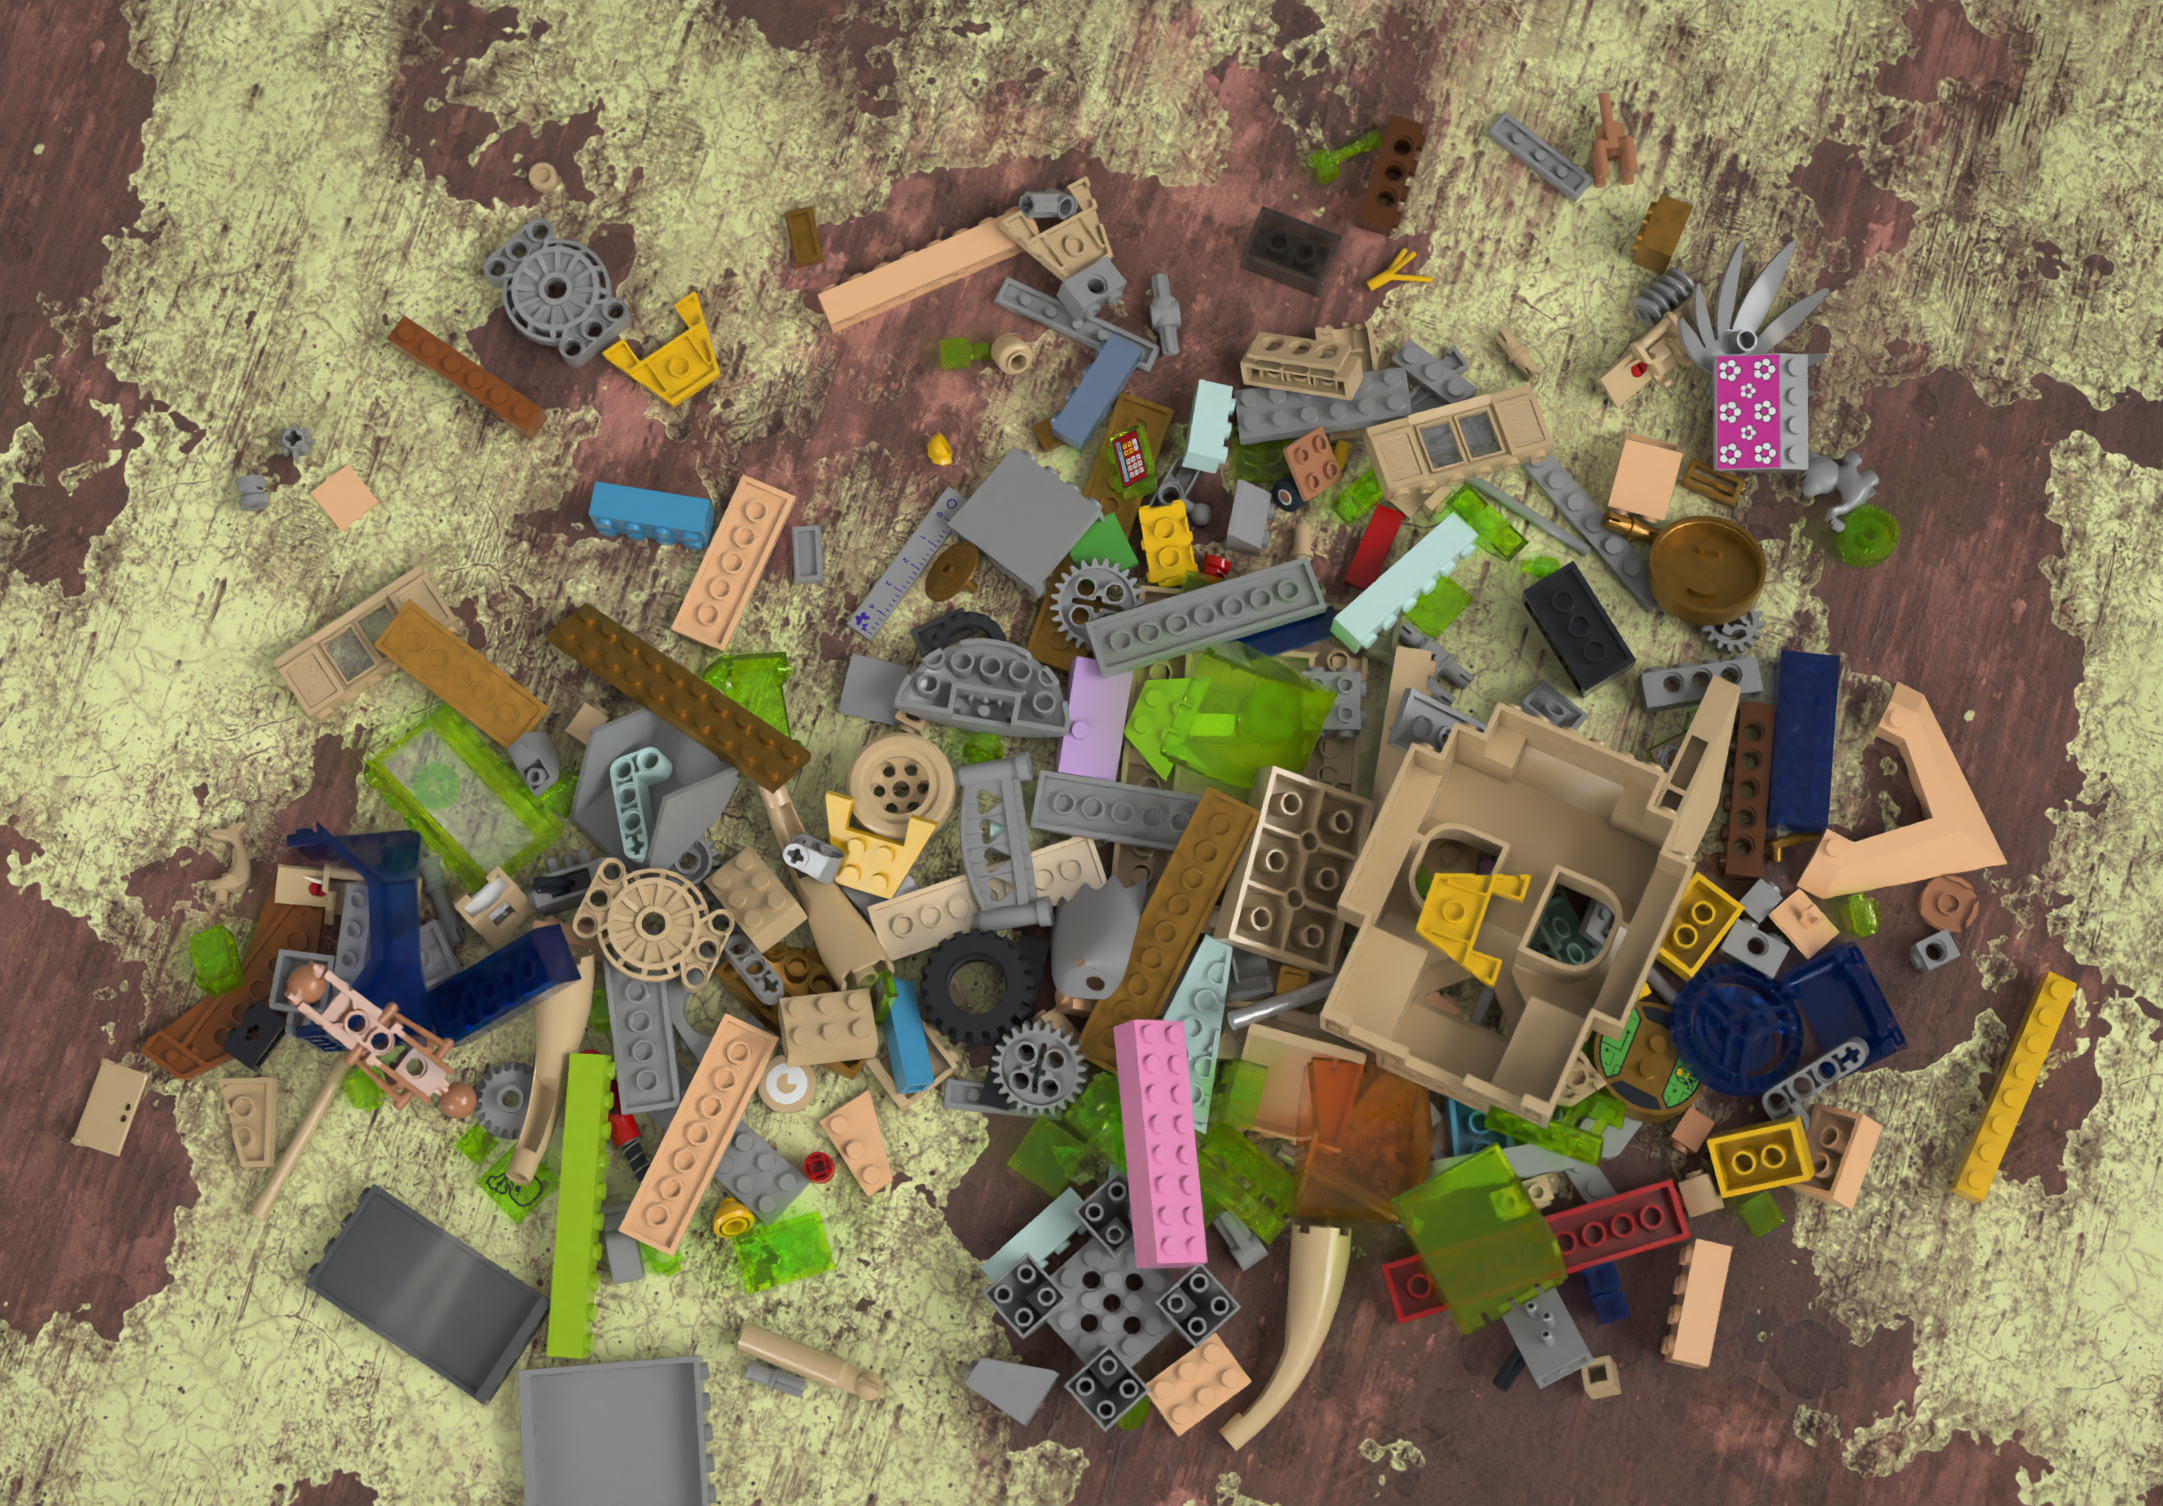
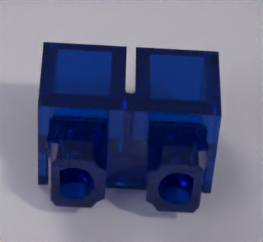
M1614 1261L1589 1267L1581 1272L1597 1325H1604L1631 1317L1623 1290H1617V1288L1622 1286Z

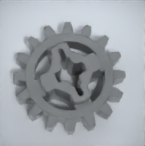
M1758 602L1747 613L1750 622L1746 620L1744 615L1736 619L1733 627H1730L1728 623L1717 625L1719 634L1715 630L1714 625L1704 626L1700 632L1701 634H1709L1706 643L1710 644L1713 641L1717 643L1715 646L1717 652L1721 647H1726V654L1730 655L1733 648H1736L1739 654L1744 651V645L1749 649L1752 648L1754 645L1752 639L1759 640L1762 635L1757 630L1764 627V622L1758 621L1763 615V611L1754 610ZM1730 637H1741L1739 640H1729Z

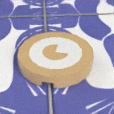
M778 1055L770 1059L759 1081L758 1093L764 1104L773 1111L783 1114L797 1113L805 1109L814 1099L817 1088L816 1075L811 1065L786 1068L785 1056Z

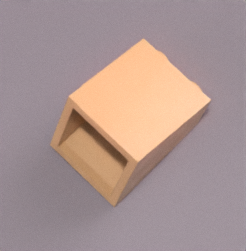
M1624 432L1607 500V505L1612 507V512L1626 516L1629 515V512L1641 514L1640 519L1657 523V519L1665 521L1683 455L1681 446Z

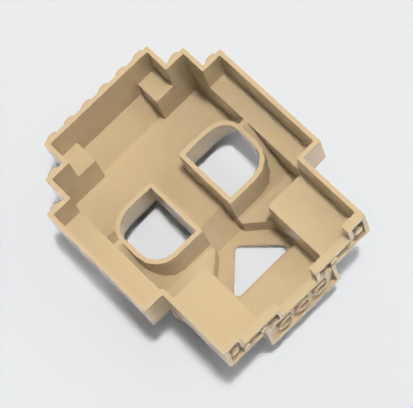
M1510 702L1505 704L1497 703L1484 733L1479 732V728L1467 722L1459 724L1455 722L1441 754L1437 753V749L1430 744L1424 742L1416 744L1412 742L1337 903L1338 919L1360 929L1322 1009L1320 1028L1375 1052L1376 1066L1488 1115L1491 1106L1494 1105L1547 1129L1585 1041L1588 1040L1591 1031L1594 1030L1620 1041L1692 877L1696 865L1695 862L1691 861L1692 858L1680 851L1671 852L1682 818L1677 816L1676 811L1668 807H1656L1668 773L1663 772V768L1655 763L1646 762L1644 764L1635 760V757L1627 751L1618 750L1616 752L1606 748L1607 745L1598 739L1590 738L1588 740L1580 737L1578 732L1570 727L1562 726L1559 728L1554 726L1544 716L1538 714L1528 715L1522 712L1519 706ZM1446 838L1457 840L1498 857L1491 875H1531L1522 904L1491 894L1472 949L1503 960L1494 988L1492 989L1509 1028L1507 1035H1499L1431 1005L1426 1001L1427 995L1475 977L1415 932L1425 903L1416 890V876L1428 844L1434 839ZM1558 883L1603 903L1615 916L1613 926L1602 950L1596 958L1586 964L1573 966L1561 963L1529 949Z

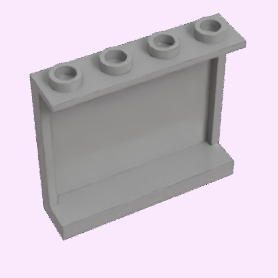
M1013 447L947 525L954 537L961 542L968 541L974 544L980 556L1033 595L1040 598L1046 591L1043 584L1044 580L1097 519L1102 523L1106 519L1101 511L1103 507L1097 500L1090 496L1086 499L1080 494L1081 491L1076 485L1070 481H1067L1065 484L1059 479L1058 473L1051 467L1046 466L1043 468L1037 463L1038 460L1030 452L1025 450L1022 453Z

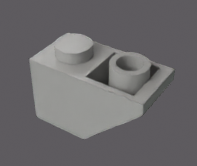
M526 732L506 749L535 797H539L558 781L560 754L546 732Z

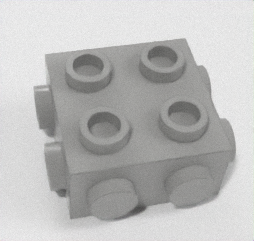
M1322 667L1307 668V671L1301 672L1300 735H1307V739L1312 740L1324 739L1325 735H1336V738L1339 740L1354 739V735L1359 736L1361 727H1366V709H1361V698H1366V681H1361V672H1354V669L1350 667L1337 668L1336 672L1324 671Z

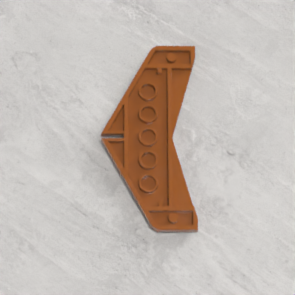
M286 860L282 863V865H292ZM278 870L271 883L272 889L241 966L232 978L164 1030L161 1029L155 1033L140 1049V1052L180 1080H191L235 1059L222 1049L226 1044L224 1039L230 1030L239 1027L244 1020L242 1018L243 1013L252 1003L256 1004L259 1000L269 1006L279 949L320 953L325 907L274 903ZM277 1012L278 1014H280L282 1017H284V1018L287 1020V1015H288V1014H282V1013ZM299 1022L298 1029L304 1027L301 1022ZM253 1030L251 1032L254 1039H259L260 1035L257 1031Z

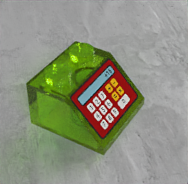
M1144 422L1138 423L1111 437L1110 448L1105 449L1109 466H1115L1117 475L1112 476L1116 493L1121 492L1123 501L1156 493L1158 477Z

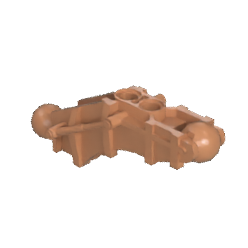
M310 960L307 965L300 966L291 972L287 982V990L284 992V995L290 999L289 1003L348 1047L350 1051L343 1058L344 1063L349 1067L350 1065L353 1067L354 1064L359 1066L394 1100L392 1103L394 1108L402 1111L414 1095L429 1104L432 1101L429 1096L435 1093L440 1097L439 1104L441 1110L451 1118H465L474 1111L477 1104V1096L472 1086L458 1081L450 1083L445 1079L447 1074L452 1076L455 1072L442 1061L455 1045L452 1039L449 1037L441 1039L422 1026L397 1013L399 1008L393 1001H389L381 1011L321 963L317 965ZM327 980L340 991L320 1014L308 1004L316 1002L323 996ZM360 1014V1024L355 1028H349V1018L352 1015ZM402 1023L412 1028L415 1032L422 1036H409L402 1030ZM379 1032L384 1033L383 1043L379 1046H372L371 1040L373 1036ZM396 1033L407 1042L404 1045L406 1049L398 1055L395 1063L391 1061L387 1065L376 1055H385L392 1050L395 1042L393 1034ZM433 1043H435L436 1045H438V1047L435 1049L434 1052H433ZM418 1058V1067L414 1071H407L406 1064L408 1061ZM375 1064L383 1070L386 1082L368 1066ZM403 1089V1091L400 1094L396 1092V1090Z

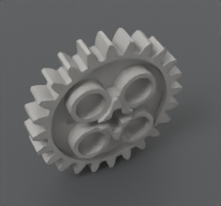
M1093 558L1092 566H1087L1086 562L1081 560L1082 569L1078 570L1075 566L1071 565V576L1065 573L1061 574L1065 583H1055V587L1060 590V594H1051V598L1057 600L1058 604L1051 606L1050 610L1059 611V615L1055 616L1052 620L1053 622H1062V625L1057 630L1059 633L1066 630L1069 632L1065 639L1067 642L1073 638L1077 639L1076 648H1079L1084 642L1087 643V652H1090L1092 649L1085 630V624L1078 625L1072 620V614L1075 610H1086L1089 615L1087 622L1120 612L1102 608L1099 610V613H1095L1092 606L1073 603V598L1089 602H1095L1096 598H1101L1102 604L1122 607L1123 611L1145 604L1144 600L1136 598L1143 590L1140 588L1133 589V585L1138 579L1132 578L1128 580L1126 578L1129 574V569L1120 573L1118 571L1119 562L1110 568L1108 567L1109 562L1107 558H1105L1102 566L1098 565L1096 558ZM1088 580L1094 584L1095 589L1091 595L1083 596L1078 592V585L1081 581ZM1112 586H1118L1123 591L1122 599L1117 602L1110 601L1106 596L1107 590Z
M1040 1018L1034 1022L1033 1027L1028 1020H1025L1022 1024V1029L1014 1025L1011 1029L1012 1034L1006 1032L1002 1037L1004 1042L999 1041L996 1045L997 1050L1000 1052H995L992 1059L999 1063L994 1064L991 1071L997 1072L999 1075L995 1077L993 1082L1003 1084L999 1094L1006 1092L1010 1094L1006 1101L1007 1103L1013 1100L1018 1101L1016 1110L1019 1111L1025 1105L1028 1106V1115H1031L1033 1110L1038 1108L1040 1116H1043L1046 1109L1049 1108L1052 1115H1054L1058 1110V1105L1063 1110H1066L1069 1106L1068 1101L1074 1103L1078 1098L1076 1093L1081 1094L1085 1087L1081 1083L1086 1082L1088 1076L1082 1072L1088 1069L1089 1064L1081 1062V1060L1085 1058L1087 1052L1077 1051L1082 1042L1076 1041L1072 1043L1070 1039L1074 1032L1071 1031L1064 1035L1062 1033L1063 1024L1055 1030L1053 1029L1052 1020H1049L1045 1027L1042 1026ZM1042 1043H1046L1047 1049L1041 1066L1044 1071L1038 1080V1092L1033 1091V1086L1039 1070V1066L1036 1064L1042 1055ZM1028 1044L1032 1046L1035 1054H1026L1022 1049V1045ZM1051 1052L1060 1053L1064 1058V1062L1054 1061ZM1020 1072L1026 1074L1029 1078V1082H1020L1016 1076V1073ZM1045 1080L1054 1081L1058 1086V1090L1049 1089L1045 1084Z

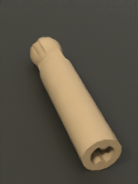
M749 1322L746 1324L738 1342V1351L831 1388L842 1389L857 1395L865 1401L878 1398L884 1387L883 1380L875 1372L862 1370L847 1364L843 1359Z

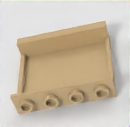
M1269 1018L1250 1024L1224 1123L1230 1124L1231 1128L1239 1131H1246L1247 1129L1257 1131L1259 1135L1265 1138L1274 1139L1280 1137L1287 1139L1288 1143L1302 1147L1306 1144L1317 1147L1316 1149L1324 1154H1333L1334 1152L1340 1154L1368 1049L1337 1036Z

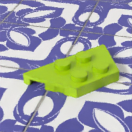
M1209 677L1146 680L1124 729L1123 736L1138 750L1140 756L1146 763H1149L1158 774V777L1164 782L1167 781L1209 687L1211 682Z

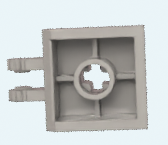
M279 949L269 1006L270 1009L276 1012L288 1014L285 1026L287 1037L296 1036L301 1016H305L304 1039L311 1040L314 1038L317 1027L313 1020L290 1004V999L284 995L291 972L300 966L307 965L312 960L317 965L321 963L334 973L336 956ZM326 980V990L323 996L316 1002L308 1004L320 1014L331 1002L332 984Z

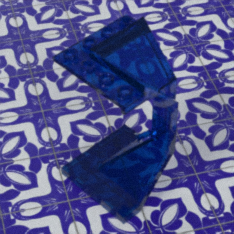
M316 821V832L310 828L295 830V834L286 835L288 848L295 847L311 861L344 859L367 882L371 957L351 987L381 1011L389 1001H393L398 1005L397 1013L439 1037V1031L434 1028L421 959L418 876L421 856L429 857V846L423 840V829L333 836ZM352 1015L348 1020V1027H357L361 1022V1015ZM402 1023V1030L409 1036H422L415 1032L412 1028ZM318 1024L295 1026L296 1038L320 1053L350 1051L348 1047ZM379 1032L373 1036L371 1040L372 1046H379L383 1043L384 1033ZM396 1033L393 1034L395 1039L394 1047L404 1046L407 1043Z

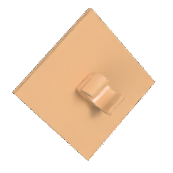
M1800 888L1768 914L1772 921L1808 960L1839 933L1838 929Z

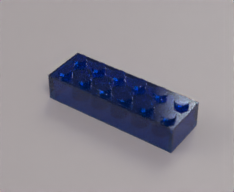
M1781 650L1775 658L1772 704L1776 705L1765 829L1801 833L1815 832L1820 834L1828 829L1840 656Z
M558 923L532 929L422 996L438 1037L441 1039L449 1037L455 1044L452 1048L476 1041L582 978L561 925Z

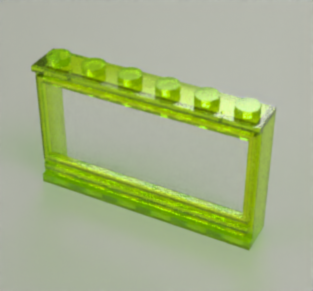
M447 703L443 704L439 710L374 758L365 762L363 775L366 783L383 795L386 804L392 810L396 809L403 816V820L408 828L412 831L416 830L423 837L427 848L432 852L436 851L443 858L446 868L452 873L456 872L462 878L466 889L472 894H477L489 883L485 877L497 866L510 878L557 842L562 836L564 825L533 795L531 790Z

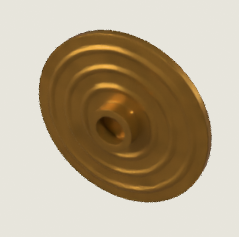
M968 541L958 542L946 549L937 558L925 582V592L929 599L934 602H943L954 597L963 588L970 594H974L977 591L978 584L972 581L971 577L982 562L978 559V550L974 544Z

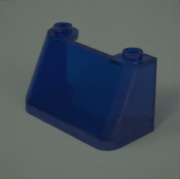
M1854 941L1842 943L1780 974L1782 979L1780 986L1787 998L1792 997L1796 1001L1799 1000L1824 1052L1829 1051L1851 1037H1859L1867 1043L1869 1054L1864 1063L1837 1081L1908 1048L1906 1038L1861 949ZM1850 1048L1847 1054L1841 1058L1843 1063L1853 1055L1857 1057L1860 1051ZM1821 1063V1069L1825 1074L1833 1075L1836 1073L1835 1066L1832 1063Z

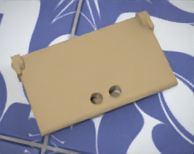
M101 1058V1066L76 1133L70 1143H73L75 1146L90 1147L119 1157L149 1074L118 1065V1063L110 1061L108 1058Z

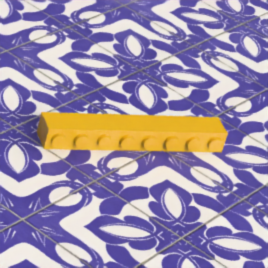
M2051 971L2041 976L1948 1191L1974 1203L1984 1201L2077 983Z

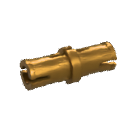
M1607 510L1602 516V519L1607 520V522L1601 521L1602 528L1620 533L1623 538L1628 540L1634 538L1652 546L1656 538L1653 535L1660 533L1659 528L1640 523L1638 518L1632 516L1627 518L1610 510Z

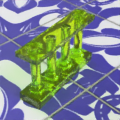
M1594 1092L1572 1107L1557 1105L1556 1107L1568 1112L1562 1121L1551 1118L1547 1129L1492 1105L1488 1115L1486 1114L1484 1127L1597 1167L1602 1158L1604 1144L1602 1134L1608 1125L1623 1129L1627 1103ZM1580 1115L1596 1121L1590 1131L1573 1126Z
M1220 1117L1201 1140L1207 1145L1202 1151L1196 1146L1200 1186L1270 1245L1287 1225L1281 1217L1287 1213L1291 1218H1294L1313 1194L1231 1124L1224 1123L1225 1119ZM1216 1154L1230 1165L1226 1170L1212 1159ZM1239 1173L1253 1184L1249 1190L1235 1179ZM1262 1193L1276 1204L1272 1210L1258 1199Z

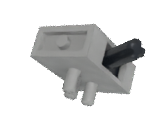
M1552 1280L1546 1283H1537L1530 1288L1529 1292L1521 1296L1510 1297L1503 1302L1502 1306L1498 1307L1504 1322L1517 1344L1493 1379L1492 1383L1499 1390L1507 1392L1526 1364L1537 1385L1542 1389L1594 1362Z

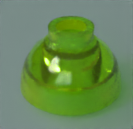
M986 732L977 733L967 740L963 748L965 755L972 763L1003 759V746L999 740V735Z
M1145 1395L1116 1422L1123 1431L1134 1430L1144 1422L1150 1409L1148 1395Z

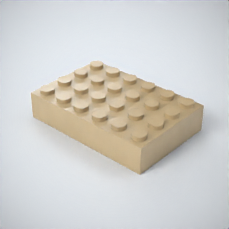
M1276 766L1257 768L1248 805L1262 813L1228 878L1213 940L1299 969L1309 970L1313 974H1332L1345 921L1337 917V903L1366 843L1376 802Z

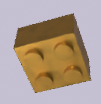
M1664 194L1660 195L1657 203L1651 201L1631 248V252L1635 253L1632 263L1658 274H1664L1693 206Z

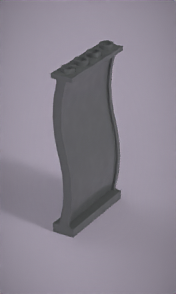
M373 1184L371 1188L366 1187L358 1198L360 1204L355 1212H349L342 1221L340 1227L343 1229L338 1237L331 1238L323 1250L325 1256L319 1264L315 1263L309 1269L306 1275L308 1281L305 1286L456 1385L482 1405L488 1406L549 1315L551 1300L434 1224L380 1186Z

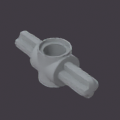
M1158 273L1151 277L1154 300L1149 304L1152 329L1160 334L1163 355L1174 356L1179 353L1176 332L1181 326L1178 300L1171 297L1167 274Z

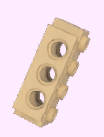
M1258 332L1240 364L1245 385L1352 401L1363 380L1361 357L1349 355L1351 345ZM1272 342L1280 343V346H1274ZM1299 346L1307 347V350H1301ZM1326 350L1334 351V354H1328Z

